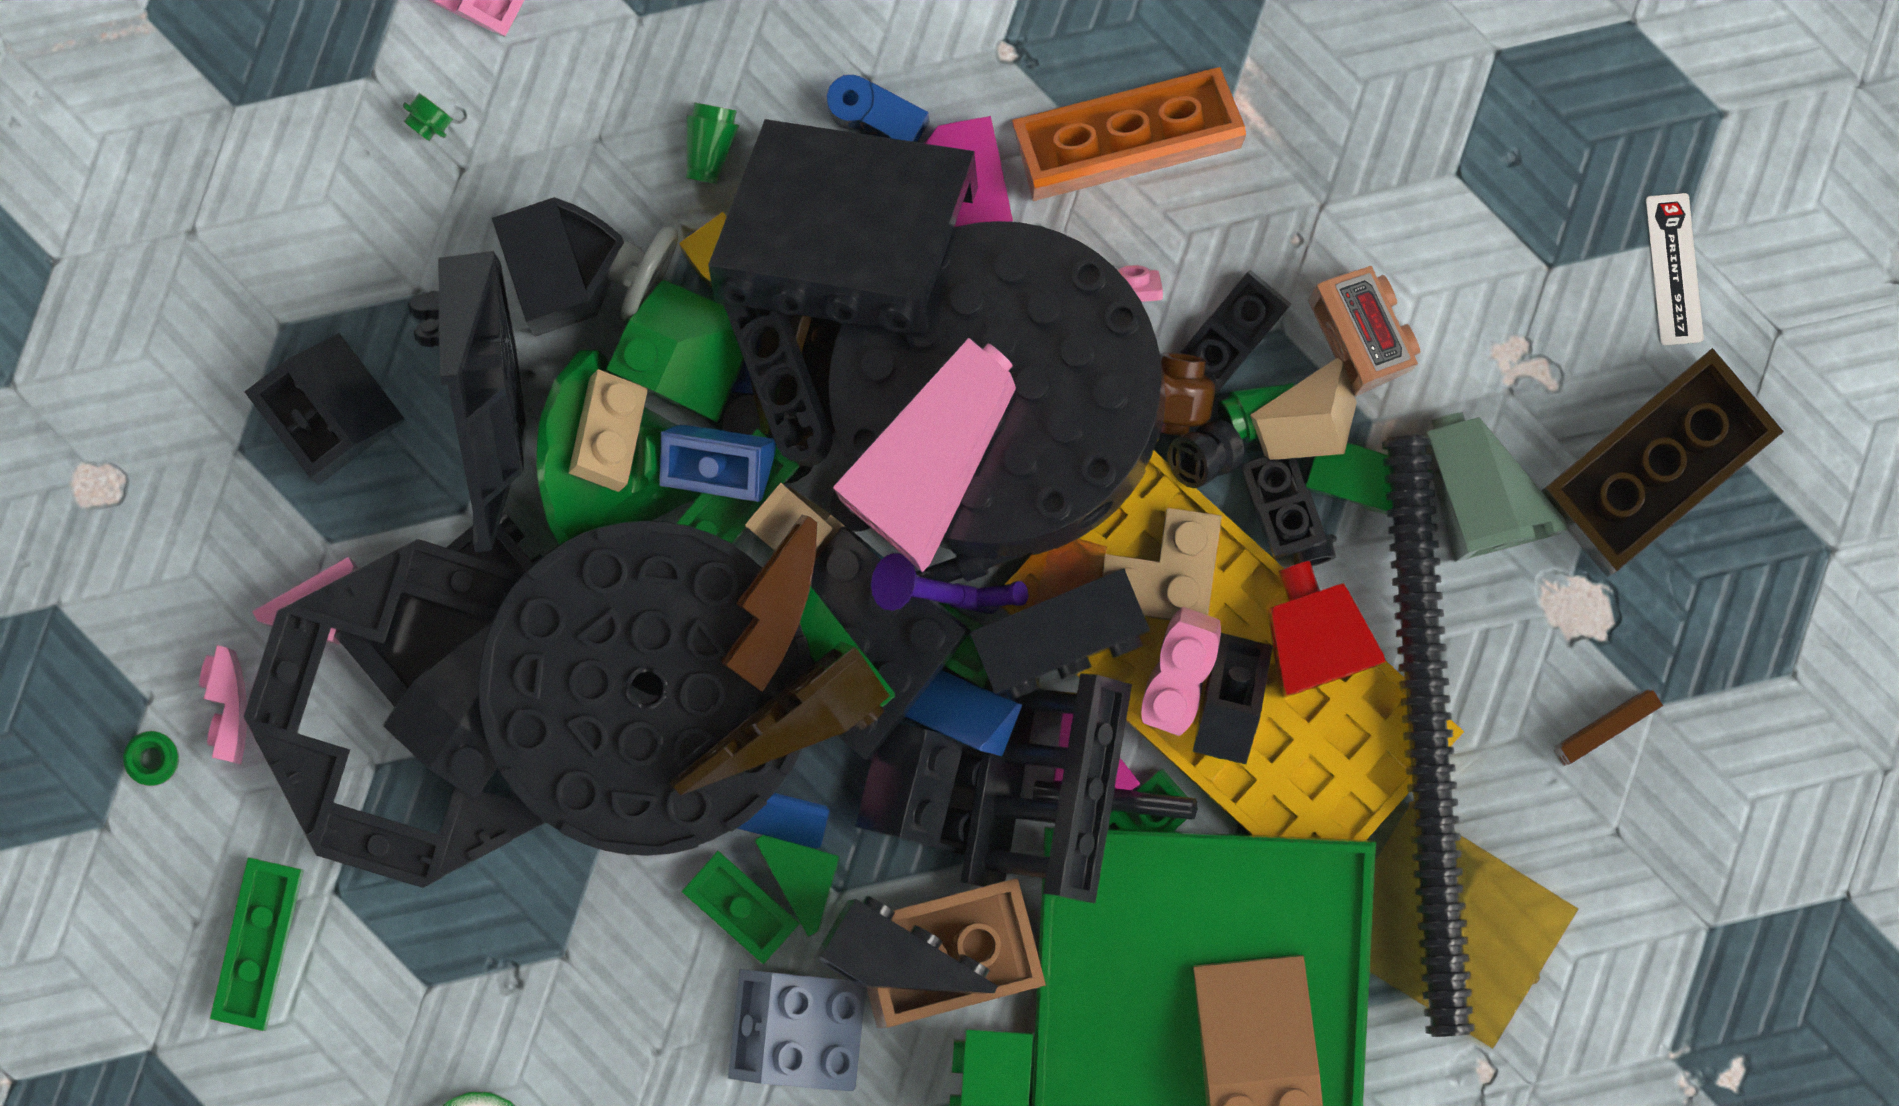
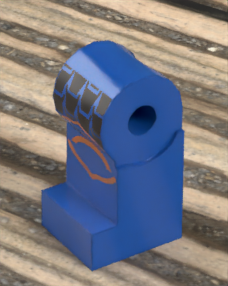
M853 74L843 75L835 79L829 86L827 105L831 117L840 127L849 130L861 128L874 136L919 142L930 122L928 111L863 77Z

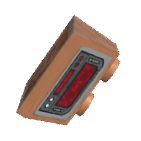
M1368 266L1316 285L1308 302L1335 359L1339 358L1344 362L1355 397L1413 371L1418 365L1415 355L1421 353L1420 347L1411 327L1408 324L1399 325L1391 308L1397 304V299L1385 275L1377 277L1372 266Z

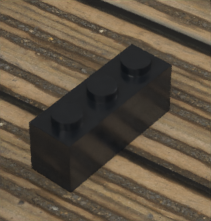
M1123 568L971 631L970 635L995 695L1007 692L1009 700L1012 701L1039 690L1041 687L1037 679L1058 670L1062 680L1091 668L1089 657L1109 649L1112 658H1116L1142 647L1143 644L1139 636L1149 633L1150 629L1126 571Z

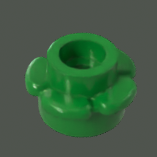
M421 93L417 94L410 105L406 102L403 103V108L410 112L404 122L428 141L435 134L442 138L447 136L444 131L453 121V118Z

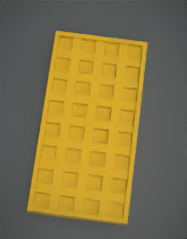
M1154 450L1145 468L1146 472L1132 494L1110 517L1087 534L1064 546L1041 554H1032L1005 585L1016 581L1024 582L1028 589L1026 604L1022 606H1000L1009 615H1012L1102 578L1105 554L1159 562L1167 508L1222 516L1208 616L1220 620L1221 633L1272 645L1267 611L1271 607L1288 602L1289 600L1279 571L1285 568L1198 489L1186 487L1179 482L1172 473L1169 463ZM1145 617L1150 631L1139 636L1143 644L1142 647L1116 658H1112L1109 649L1089 657L1092 667L1080 672L1100 675L1132 684L1126 722L1250 835L1367 840L1409 793L1407 785L1412 784V775L1406 774V767L1411 766V759L1405 757L1404 751L1410 749L1409 741L1403 739V733L1408 732V723H1402V716L1407 715V706H1401V698H1406L1405 689H1400L1399 682L1405 680V678L1387 661L1380 666L1282 698L1272 648L1261 717L1247 764L1193 752L1199 715L1209 675L1202 682V691L1196 716L1182 735L1178 736L1143 723L1141 712L1146 685L1152 670L1160 662L1162 644L1170 620ZM1452 720L1447 721V729L1453 730V737L1448 738V747L1452 746L1464 733Z

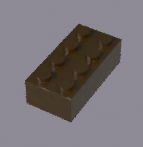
M1712 348L1541 491L1565 519L1568 532L1601 571L1609 577L1619 571L1784 431Z

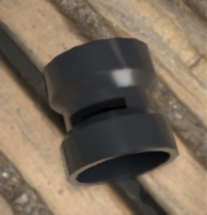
M1220 419L1212 420L1200 426L1195 432H1189L1175 438L1169 445L1167 453L1168 463L1174 476L1186 487L1194 489L1212 482L1217 475L1221 476L1237 469L1243 463L1245 455L1244 444L1240 434L1234 426Z

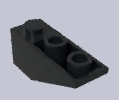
M866 896L863 903L856 898L846 902L813 957L860 987L970 994H993L998 988L996 984L986 979L990 970L984 965L964 954H961L958 960L953 959L939 950L942 940L917 925H914L909 932L892 921L895 914L892 909L870 896Z

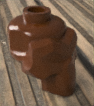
M1163 353L1161 360L1164 372L1166 401L1161 432L1181 436L1189 433L1190 427L1204 425L1210 420L1215 395V384L1204 375L1205 359L1183 353Z

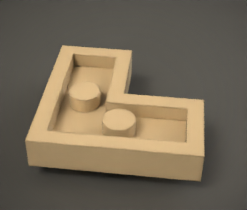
M1167 508L1159 562L1105 554L1102 577L1124 568L1144 617L1171 620L1182 607L1208 615L1222 516Z

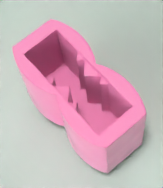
M1186 607L1179 609L1172 617L1165 632L1160 662L1152 670L1146 685L1141 712L1144 724L1178 736L1182 735L1189 728L1198 710L1202 682L1211 672L1217 658L1221 636L1219 619Z

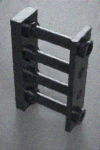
M1080 673L1077 693L1039 689L1012 700L1021 704L1022 707L1003 755L999 756L982 751L970 828L963 859L961 883L984 887L1006 881L1007 873L1046 878L1043 894L1080 902L1096 903L1132 684L1100 675ZM1004 692V693H1002V694H999V695H1001V696H1003V697L1009 699V697H1008V695H1007V692ZM1034 711L1073 714L1068 747L1029 743ZM1025 765L1064 769L1059 802L1020 797ZM1016 819L1055 824L1050 856L1011 852Z

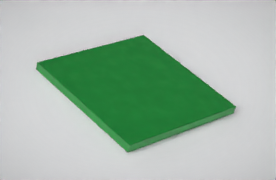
M1044 826L1043 856H1050L1054 826ZM1108 829L1096 903L1080 902L1043 894L1046 878H1042L1038 957L1046 985L1037 988L1031 1106H1207L1193 966L1293 955L1304 956L1320 1073L1323 1106H1363L1376 842L1371 840Z

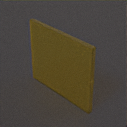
M1408 807L1375 860L1370 973L1426 1008H1429L1428 1000L1423 999L1422 996L1423 991H1428L1427 982L1421 981V974L1426 973V965L1420 964V957L1425 956V948L1419 947L1418 940L1424 939L1423 930H1418L1417 923L1423 922L1422 913L1416 912V905L1421 904V896L1415 895V888L1420 887L1419 878H1414L1413 874L1414 870H1419L1418 861L1412 860V854L1417 853V844L1411 843V836L1416 835V827L1410 826V819L1415 818L1414 809H1409ZM1461 836V840L1455 842L1456 850L1462 851V858H1457V867L1463 868V875L1458 876V882L1465 887V892L1459 893L1460 902L1466 903V909L1461 910V919L1467 920V927L1462 928V935L1467 936L1469 944L1463 945L1464 953L1470 955V961L1465 962V971L1471 972V979L1466 980V988L1472 989V996L1467 997L1468 1005L1474 1008V1013L1468 1016L1469 1023L1475 1024V1031L1470 1032L1469 1035L1493 1049L1531 986L1539 982V973L1574 918L1578 908Z

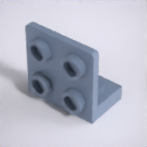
M739 969L728 1079L769 1085L854 1091L857 1080L866 987H860L850 980Z

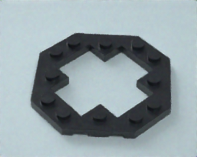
M416 539L276 611L243 718L316 856L424 888L452 871L483 857L511 842L518 836L546 823L523 803L511 787L507 798L481 790L475 799L453 785L438 834L334 803L350 749L298 734L331 628L384 644L401 592L492 621L500 604L511 587L523 575V572Z

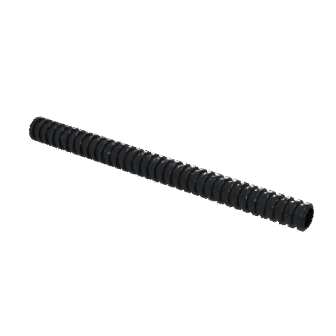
M1404 435L1387 438L1386 441L1382 442V449L1388 450V457L1383 459V466L1389 467V475L1384 476V483L1390 484L1391 492H1387L1385 496L1386 500L1392 503V509L1387 510V517L1393 518V526L1388 527V534L1394 535V543L1389 545L1390 552H1395L1396 560L1391 561L1390 564L1391 569L1397 570V577L1392 579V586L1398 587V595L1393 596V603L1399 604L1400 611L1394 613V618L1400 621L1401 629L1396 630V637L1402 638V646L1397 647V654L1403 655V663L1398 664V671L1404 672L1405 680L1399 682L1400 689H1405L1406 698H1401V706H1407V715L1402 716V723H1408V732L1403 733V739L1409 741L1410 749L1404 751L1405 757L1411 759V766L1406 767V774L1412 775V784L1407 785V791L1413 792L1414 801L1408 802L1409 809H1414L1415 818L1410 819V826L1416 827V835L1411 836V843L1417 844V853L1412 854V860L1418 861L1419 870H1414L1413 874L1414 878H1419L1420 887L1415 888V895L1421 896V904L1416 905V912L1422 913L1423 921L1417 923L1418 930H1423L1424 939L1418 940L1419 947L1425 948V956L1420 957V964L1426 965V973L1421 974V981L1427 982L1428 991L1422 992L1423 999L1429 1002V1008L1424 1009V1016L1430 1017V1025L1425 1026V1033L1431 1034V1037L1469 1035L1470 1032L1475 1031V1024L1469 1023L1468 1016L1474 1013V1008L1468 1005L1467 997L1472 996V989L1466 988V980L1471 979V972L1465 971V962L1470 961V955L1464 953L1463 945L1469 944L1468 937L1462 935V928L1467 927V920L1461 919V910L1466 909V903L1460 902L1459 893L1465 892V887L1458 882V876L1463 875V868L1457 867V858H1462V851L1456 850L1455 842L1461 840V834L1455 833L1454 824L1460 822L1459 816L1453 815V807L1458 806V799L1452 798V789L1457 788V782L1451 781L1450 772L1456 771L1455 764H1450L1449 755L1454 754V747H1448V738L1453 737V730L1447 729V721L1452 719L1451 712H1446L1445 704L1450 703L1451 700L1450 695L1444 694V686L1449 685V678H1443V669L1448 668V661L1442 660L1441 652L1447 651L1445 643L1440 641V635L1445 634V627L1439 626V618L1444 617V610L1438 609V601L1443 599V593L1437 592L1436 584L1441 583L1442 580L1441 575L1435 574V567L1440 565V558L1434 557V549L1439 548V541L1433 540L1432 532L1438 531L1437 524L1432 523L1431 515L1436 514V507L1430 506V498L1435 497V490L1429 489V481L1434 479V473L1428 472L1427 464L1432 463L1433 459L1432 455L1426 453V447L1431 446V438H1427L1425 435Z

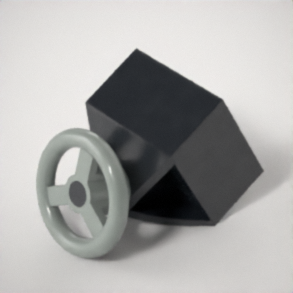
M556 197L492 218L525 321L535 337L596 317L611 281L628 289L620 312L622 323L627 325L630 318L638 311L639 307L664 278L679 237L675 227L666 226L660 230L645 253L640 246L629 241L624 243L622 236L597 216Z

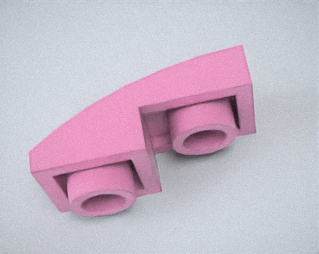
M217 645L215 655L206 656L199 679V687L206 688L204 699L225 705L222 715L215 713L208 732L207 745L214 747L212 758L241 765L247 731V723L243 718L247 705L245 683L236 651Z

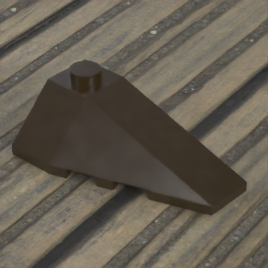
M841 641L679 773L669 784L679 795H683L847 732L853 726L858 731H861L884 713L885 710L880 704L890 695L859 651L854 646Z

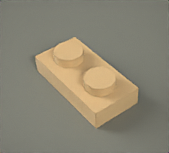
M599 369L589 378L569 474L617 492L628 484L648 391L647 388Z

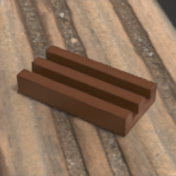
M1644 690L1554 746L1555 749L1553 751L1563 766L1572 764L1658 710L1663 704L1654 690Z

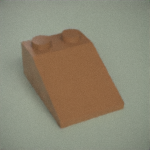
M1018 878L893 910L895 912L892 918L893 922L909 932L914 925H917L942 940L939 950L953 959L958 960L960 955L964 954L988 968L990 972L986 979L998 986L995 993L970 994L866 988L876 1027L889 1028L1045 986Z
M1293 955L1193 966L1207 1106H1323L1304 956Z

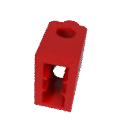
M1310 560L1279 571L1289 601L1271 607L1267 611L1282 698L1380 666L1386 662L1381 648L1344 583L1320 590Z

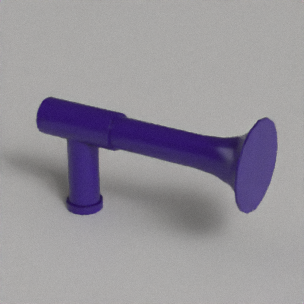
M900 553L886 555L880 560L873 572L871 581L872 596L877 605L884 610L890 611L902 608L911 597L946 603L952 607L985 614H994L1000 606H1022L1028 600V589L1022 581L980 588L961 583L952 584L916 575L913 564Z

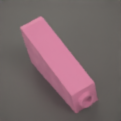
M970 338L965 341L833 487L839 500L922 572L930 565L1016 389L1009 372L1013 366L1011 362L991 344L988 343L981 349Z

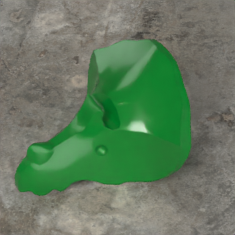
M598 350L578 351L556 377L539 422L537 478L547 523L559 544L581 533L605 525L629 521H653L680 505L696 501L702 494V492L659 486L661 432L677 424L645 406L628 484L623 489L617 492L568 473L589 378L598 369L611 374L607 371L610 362Z

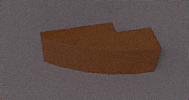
M802 514L736 603L753 616V619L721 663L762 692L783 661L799 626L810 591L816 557L818 522L808 515Z

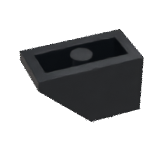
M1221 633L1217 658L1209 673L1201 706L1193 752L1247 764L1261 717L1273 645Z

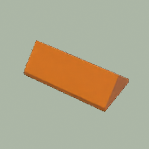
M1221 67L1012 120L1033 201L1240 149L1246 137L1244 122Z

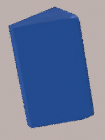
M676 425L661 432L659 486L759 502L763 499L776 452V442L772 438L690 425Z
M941 669L905 717L980 751L1002 756L1022 705L1010 701L1001 695L996 696L994 692Z
M774 793L760 811L737 829L816 849L822 845L830 810L824 805Z

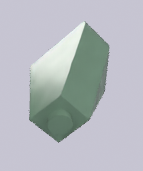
M1459 412L1431 421L1433 429L1423 434L1425 437L1431 438V446L1426 447V453L1432 455L1433 462L1428 465L1434 472L1433 483L1455 562L1560 535L1567 530L1563 516L1480 417L1465 421L1463 412Z

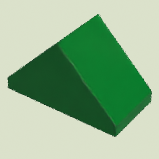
M766 835L759 837L755 842L807 936L815 935L820 931L840 856Z

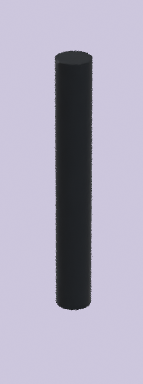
M1037 780L1033 788V799L1059 802L1062 783ZM1115 789L1111 811L1194 820L1197 813V799Z

